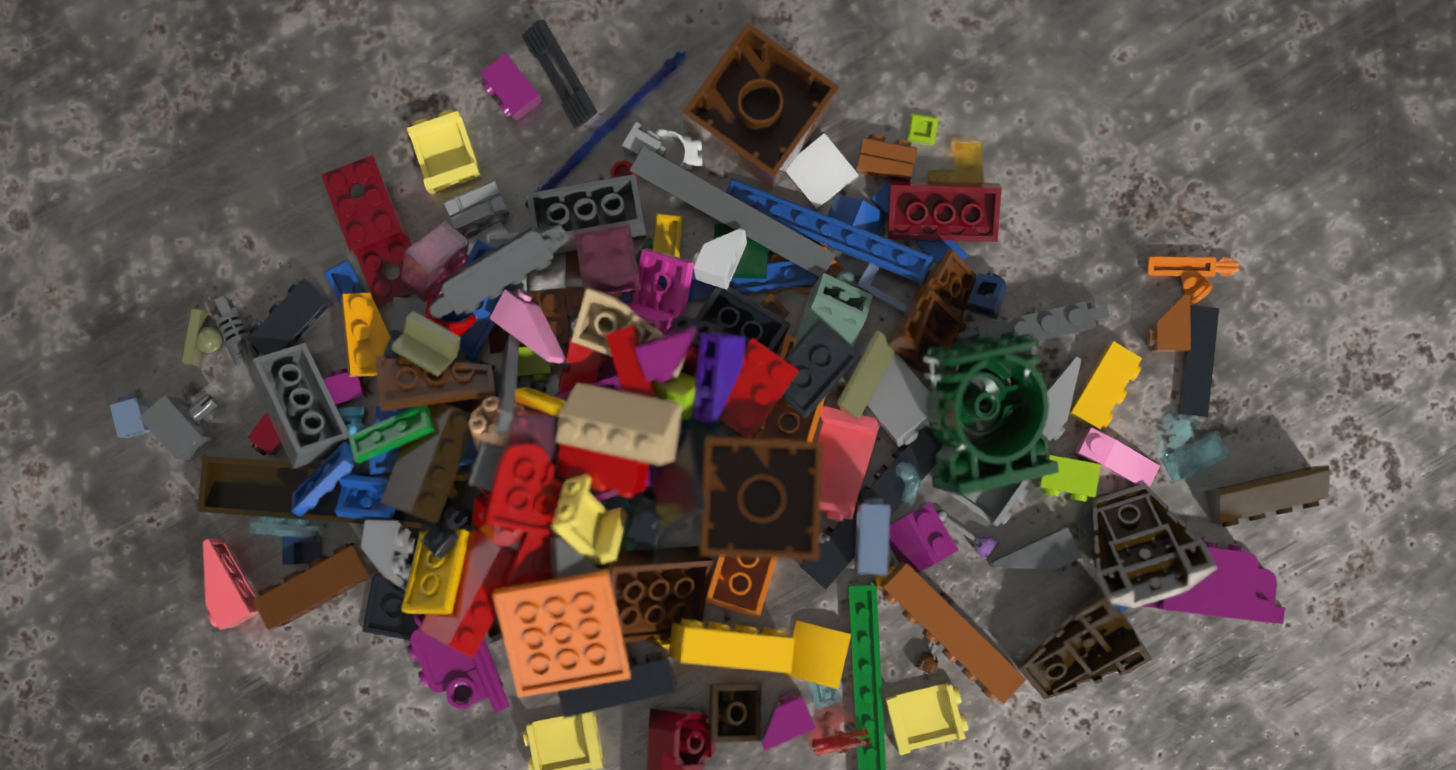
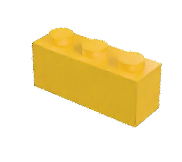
M1114 341L1108 343L1071 405L1069 415L1095 430H1100L1102 427L1106 428L1114 416L1111 413L1116 403L1120 404L1128 392L1125 389L1129 380L1134 381L1142 368L1139 366L1142 358Z

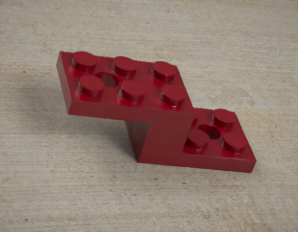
M371 155L321 174L349 251L357 256L377 308L393 303V297L406 298L429 289L401 214L393 206L375 156ZM356 184H361L365 188L364 195L360 198H352L351 188ZM391 265H396L400 269L399 276L394 280H389L386 277V270Z

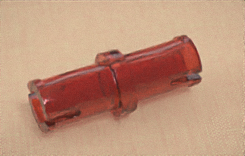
M866 728L846 733L837 731L832 736L815 738L812 741V748L822 745L823 747L813 750V752L819 757L835 752L844 754L849 749L869 746L870 737L859 739V737L869 735V732Z

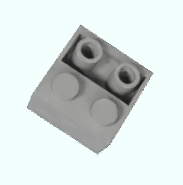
M365 520L361 548L386 578L403 590H406L418 542L417 536L398 521Z

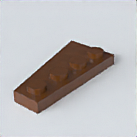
M375 355L382 411L496 396L491 365L455 362L454 365L449 364L440 375H435L407 358L399 357V360Z

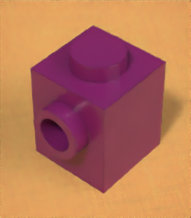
M347 369L333 371L330 373L331 377L324 379L336 407L368 398L363 377H349Z

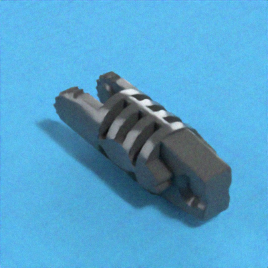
M224 296L214 299L213 307L217 314L213 315V319L235 366L242 364V357L236 346L242 343L252 360L259 357L254 345L247 340L249 335L236 308L231 309Z

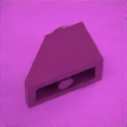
M695 326L643 342L635 349L647 381L657 379V382H663L674 377L673 373L680 367L696 333Z

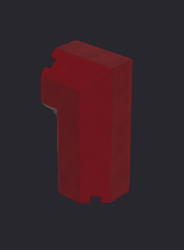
M669 707L650 708L647 770H703L707 765L704 763L706 758H712L716 752V743H709V723L706 720L708 716L703 712Z

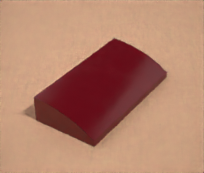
M889 180L888 239L998 242L1002 188L999 183Z

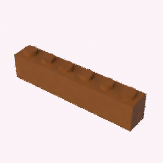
M904 561L880 584L885 590L882 595L893 606L898 602L905 609L901 614L913 625L918 622L924 628L922 634L932 644L938 641L944 647L942 653L953 664L959 661L965 667L961 672L973 683L978 680L984 686L981 691L992 702L998 699L1004 704L1027 680Z

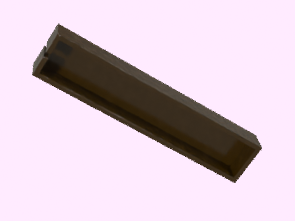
M202 457L197 512L365 524V519L337 516L335 510L342 489L339 480L330 492H326L318 500L314 508L308 509L301 517L292 512V493L320 464H306L293 469L290 462ZM353 467L347 475L359 473L365 477L377 478L378 476L390 477L391 472L371 474L370 468ZM455 475L439 519L444 521V512L452 505L458 512L462 511L468 517L465 524L458 530L471 532L472 529L481 532L472 522L475 498L477 495L484 497V494L481 493L477 486L469 484L468 475ZM396 509L392 520L398 521L404 527L430 529L434 524Z

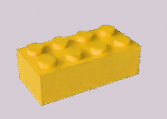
M683 618L681 623H672L668 656L679 662L791 673L795 639L786 636V631L762 627L761 632H759V628L742 624H735V629H732L731 625L708 621V626H704L705 623L698 622V620Z

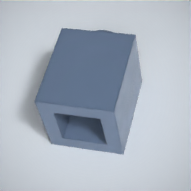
M127 395L118 398V403L109 405L117 437L129 438L151 432L139 418L148 410L145 399L135 398V395Z

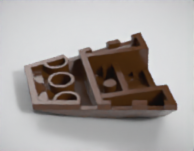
M948 249L929 273L903 314L888 345L913 369L922 373L931 370L930 363L923 362L922 355L928 353V348L944 347L945 349H950L953 343L958 342L955 334L965 331L966 324L962 320L964 310L970 309L968 300L977 275L954 250Z

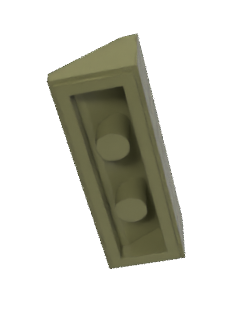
M878 330L875 331L837 401L842 412L855 418L861 417L895 354V351L888 346L890 340Z

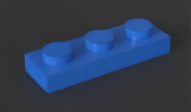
M343 442L292 493L293 513L301 517L308 509L314 508L318 500L326 492H330L343 475H347L352 470L354 460L350 445Z

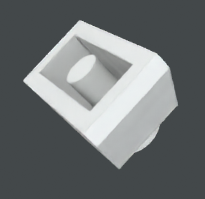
M735 230L703 245L700 253L697 252L692 261L694 262L693 269L696 280L727 290L747 244L745 230Z

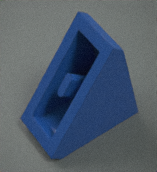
M835 195L827 216L878 235L886 214L864 200Z

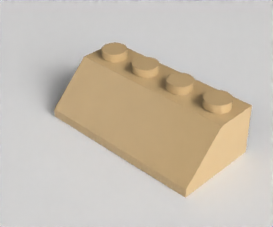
M577 383L560 413L556 442L659 465L675 460L682 404Z

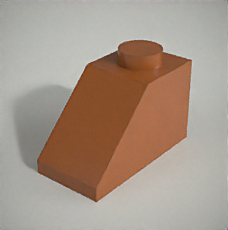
M1183 295L1177 298L1151 324V329L1147 331V344L1151 345V352H1186L1191 350L1190 295Z

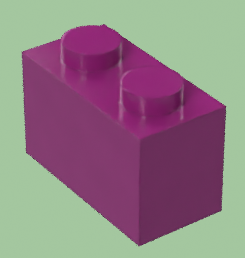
M507 53L480 72L484 79L481 85L490 96L496 94L501 102L497 105L506 117L512 115L517 121L542 102L539 94Z

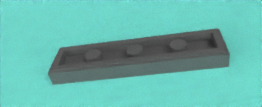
M510 334L502 354L495 431L500 433L508 431L514 415L519 340Z

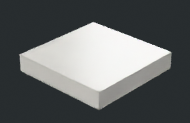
M825 133L800 152L785 172L815 210H818L859 176Z

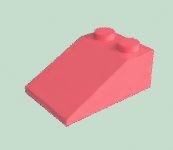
M224 538L203 541L206 606L209 610L207 616L212 625L218 626L220 630L235 627L258 614L253 603L257 596Z

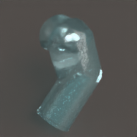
M901 462L895 469L896 475L901 477L906 485L901 500L914 504L921 485V479L912 464Z

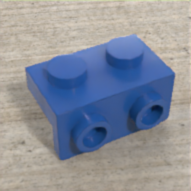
M359 473L343 475L339 479L342 489L335 510L337 516L375 521H392L395 509L379 503L389 477H365Z

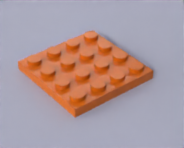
M609 570L494 591V599L518 697L631 678Z

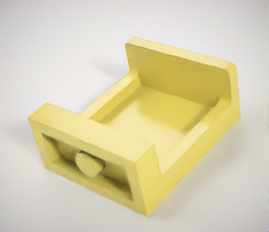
M443 111L438 114V118L429 121L427 119H420L414 121L411 127L406 128L408 135L411 137L424 176L423 181L426 190L431 195L482 178L463 118L458 111Z
M585 475L566 480L552 527L593 565L615 561L628 513L622 507L608 511L588 492L591 478Z
M949 681L884 697L897 751L900 755L911 753L913 749L953 739H965L964 731H968L965 715L959 714L957 704L961 703L959 690L957 687L953 688Z
M595 711L564 718L561 715L530 721L526 724L527 729L523 730L525 746H530L532 757H528L529 770H583L589 768L594 770L603 768L604 758Z

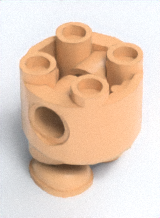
M491 396L483 400L482 405L472 413L469 421L477 452L483 441L502 448L518 443H530V431L525 410L521 404L515 402L514 415L508 431L500 433L495 432L498 398Z

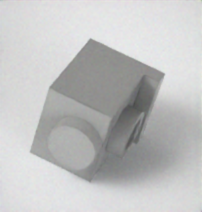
M635 122L622 144L623 150L636 158L643 146L662 157L667 149L662 146L658 135L649 130L642 132L641 124Z

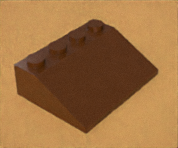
M698 546L618 552L615 561L596 565L600 571L609 570L624 643L668 639L671 636L672 623H681L682 618L702 622L713 560L708 555H701V549Z

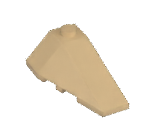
M587 288L572 342L612 356L605 334L634 325L640 344L664 335L615 297ZM683 361L680 367L673 373L674 377L672 378L678 379Z

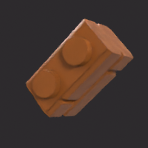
M869 134L868 138L863 137L856 167L857 173L889 180H911L917 147H912L910 141L897 139L895 143L884 141L885 137L876 134Z

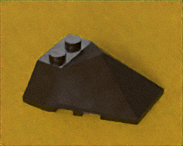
M1145 483L1092 500L1096 578L1110 604L1136 608L1184 593L1216 569V564L1205 542L1199 536L1196 537L1186 527L1187 524L1181 518L1178 520L1168 510L1169 507Z
M1102 593L1081 605L1077 611L1018 665V669L1045 700L1077 690V685L1092 680L1094 684L1103 682L1102 677L1114 673H1119L1120 676L1129 674L1152 661V658L1123 612L1116 604H1110Z

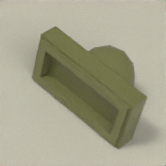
M198 309L190 311L181 363L199 367L202 352L213 353L220 348L222 336L216 328L207 327L208 312Z

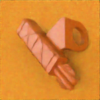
M1152 255L1147 257L1146 273L1150 276H1180L1184 295H1190V303L1194 304L1203 299L1213 288V284L1206 280V277L1215 276V272H1218L1221 276L1223 274L1231 276V274H1234L1233 272L1239 271L1237 267L1239 262L1234 261L1235 259H1232V257L1229 259L1228 257L1225 259L1222 257L1219 261H1216V257Z

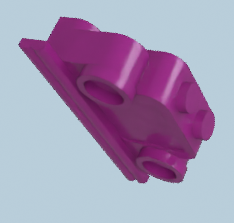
M1206 541L1204 542L1216 564V569L1187 592L1142 605V607L1274 624H1284L1285 607L1275 606L1276 576L1272 571L1259 567L1258 559L1254 554L1245 552V546L1228 544V550L1218 549V543Z
M414 614L415 622L419 627L426 614ZM419 629L413 632L411 645L407 647L412 660H418L422 670L418 672L423 687L429 686L435 693L446 691L447 701L456 709L469 708L474 703L489 698L494 713L510 707L504 692L505 687L484 639L474 658H471Z

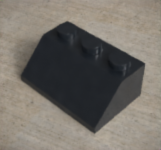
M729 286L727 290L716 287L695 317V319L724 327L727 334L746 337L745 348L753 338L774 354H777L790 327L788 321Z

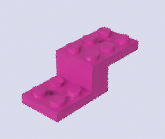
M642 249L633 303L624 305L663 335H666L680 314L685 315L694 262L655 250ZM662 275L667 279L665 290L659 284ZM608 354L601 381L618 376L613 357Z

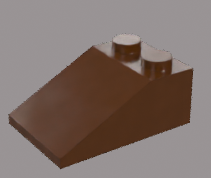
M565 288L527 292L532 295L531 300L540 306L559 346L567 347L569 335H571L570 318L567 315ZM496 323L489 333L490 354L503 353L510 334ZM519 341V348L527 347L525 344Z

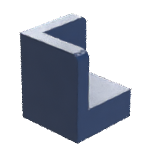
M322 536L282 537V565L309 564L322 557Z

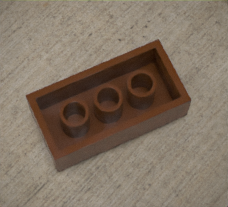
M346 543L333 550L334 556L320 557L309 563V570H302L300 572L297 570L283 578L285 583L272 584L258 592L260 597L254 599L253 603L268 631L284 627L378 574L379 572L374 563L363 551L361 545H354V543L348 545Z

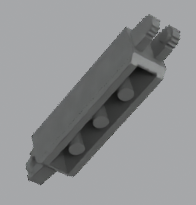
M560 224L543 231L530 226L447 276L443 284V293L431 301L432 303H430L431 314L436 318H440L455 310L457 315L463 311L465 314L474 311L480 306L478 302L487 297L491 300L499 296L504 291L503 287L511 282L513 285H517L528 277L526 273L535 268L539 271L552 263L550 259L554 257V251L569 240L567 233Z
M1085 301L979 325L973 330L955 334L956 340L961 341L975 336L976 338L993 337L998 339L1001 338V333L1018 332V335L1033 334V338L1043 342L1086 332L1097 327L1096 320L1109 317L1107 306L1092 309L1091 303H1086Z

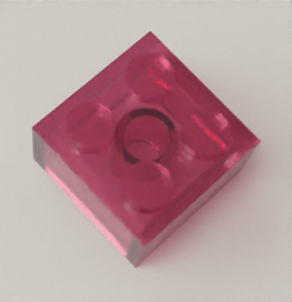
M445 220L405 251L401 282L423 302H426L431 296L440 295L445 278L461 269L467 259L469 241Z
M630 225L575 234L585 293L587 288L604 294L641 289Z

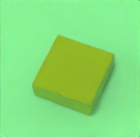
M912 113L907 141L934 146L938 117Z

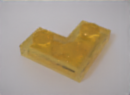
M955 143L954 170H928L927 181L983 183L982 143Z

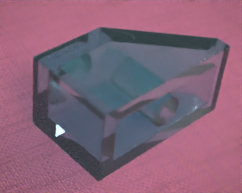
M1217 431L1202 435L1160 459L1173 483L1216 464L1230 456Z

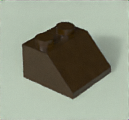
M711 684L709 743L761 741V684Z

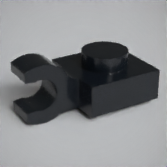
M452 505L449 506L444 512V521L438 519V522L432 525L421 541L436 557L442 559L459 539L455 532L465 524L468 517L462 511L458 512Z

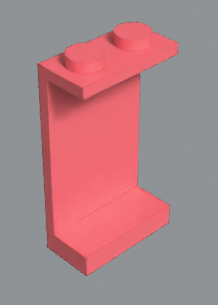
M823 406L820 414L823 425L817 441L823 442L820 512L827 513V517L835 521L842 522L844 518L852 520L879 430V424L875 418L863 415L860 418H855L839 409Z

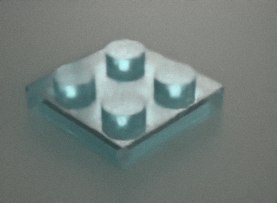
M259 517V522H250L249 533L312 537L318 536L319 525H311V520L287 519V523H283L284 518Z

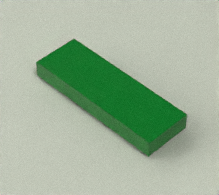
M416 406L350 435L349 441L354 460L359 464L433 432L434 428L428 406Z

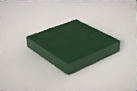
M715 224L714 239L735 230L725 224ZM746 236L747 244L732 278L767 279L768 248Z

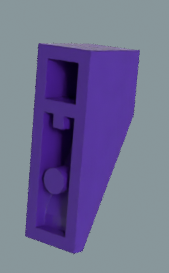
M701 333L692 418L717 423L743 366L746 337L727 333Z

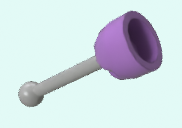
M944 510L937 511L941 521L944 520L974 541V549L978 555L984 559L988 557L997 544V540L988 535L977 537L949 518Z

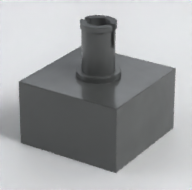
M207 392L190 407L181 398L164 395L139 417L175 459L193 461L217 439L201 421L213 408L218 406L216 400L213 401V397Z

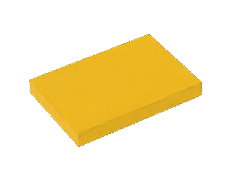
M420 530L401 611L414 614H452L470 533L466 530H457L455 533L459 536V539L446 555L440 559L421 541L428 530Z

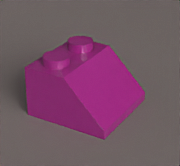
M926 502L889 524L888 545L899 564L904 561L916 573L937 564L959 551L931 502Z
M794 690L778 696L780 701L775 702L761 738L763 751L816 729L801 692L795 694Z

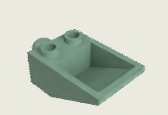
M848 270L840 271L836 274L835 278L823 273L813 285L793 347L820 318L854 349L867 318L873 295L855 287L856 277L852 272Z

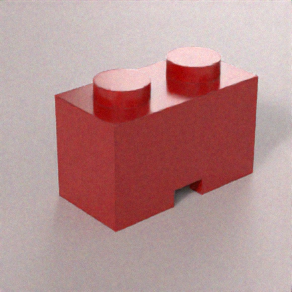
M569 335L565 353L566 362L569 365L568 368L562 367L558 393L561 394L573 390L577 383L590 385L601 381V377H597L599 366H605L607 354L572 342L573 336Z

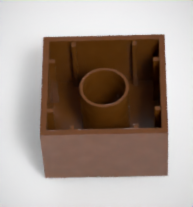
M747 22L683 110V126L773 190L835 104L839 86Z
M706 438L704 470L706 510L703 511L701 555L818 560L823 442Z

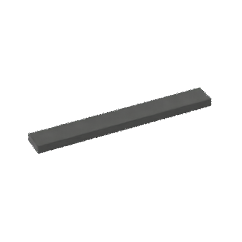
M644 146L630 169L636 175L732 229L745 230L748 238L819 278L823 273L827 272L836 254Z

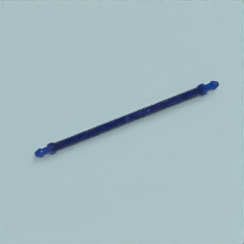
M682 49L676 51L671 59L667 58L663 62V66L660 67L661 69H658L655 72L656 74H653L651 79L649 78L638 89L639 91H636L619 110H616L614 115H611L609 120H606L604 125H601L599 130L597 129V132H594L591 135L592 137H589L586 140L587 142H584L582 147L580 146L577 152L575 151L569 157L570 159H567L564 162L565 164H562L550 176V179L548 178L545 183H542V186H537L533 191L539 192L553 189L556 186L555 184H558L570 172V169L572 170L578 164L577 162H580L590 150H593L595 145H598L597 143H600V140L602 141V138H605L607 133H610L612 128H615L617 123L619 124L622 118L624 119V116H627L630 113L629 111H632L639 104V101L641 102L666 75H669V73L674 72L678 68L677 64L684 60L686 52ZM526 199L525 206L529 209L528 200Z

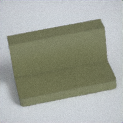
M412 311L406 317L404 333L392 344V350L433 374L440 375L457 357L460 337Z

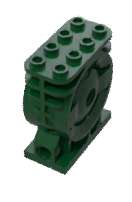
M1018 332L1001 333V338L998 339L993 337L977 338V343L974 344L956 342L952 344L950 349H945L944 347L928 348V353L922 355L923 362L930 363L931 370L924 372L925 378L932 380L927 389V418L933 434L943 445L936 456L938 475L932 476L934 488L964 496L1059 473L1058 461L1050 460L1048 438L1042 434L1048 418L1049 399L1046 385L1042 379V372L1034 368L1035 364L1041 363V356L1032 354V348L1040 345L1039 339L1033 338V334L1018 335ZM981 368L989 369L992 372H994L1000 378V380H1005L1009 378L1010 383L1003 384L994 375L977 371ZM964 433L975 436H987L980 439H967Z

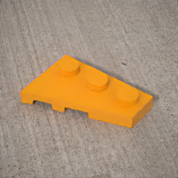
M371 293L342 294L341 303L349 377L376 376L375 355H383L390 340L388 330Z

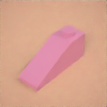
M517 289V291L504 290L490 319L546 361L564 363L566 358L540 306L531 300L532 295L521 289Z
M1093 428L1084 430L1073 454L1091 463L1101 464V468L1137 486L1145 483L1150 488L1160 467L1126 445Z

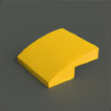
M796 620L792 635L795 642L791 673L784 672L783 674L838 689L851 634Z

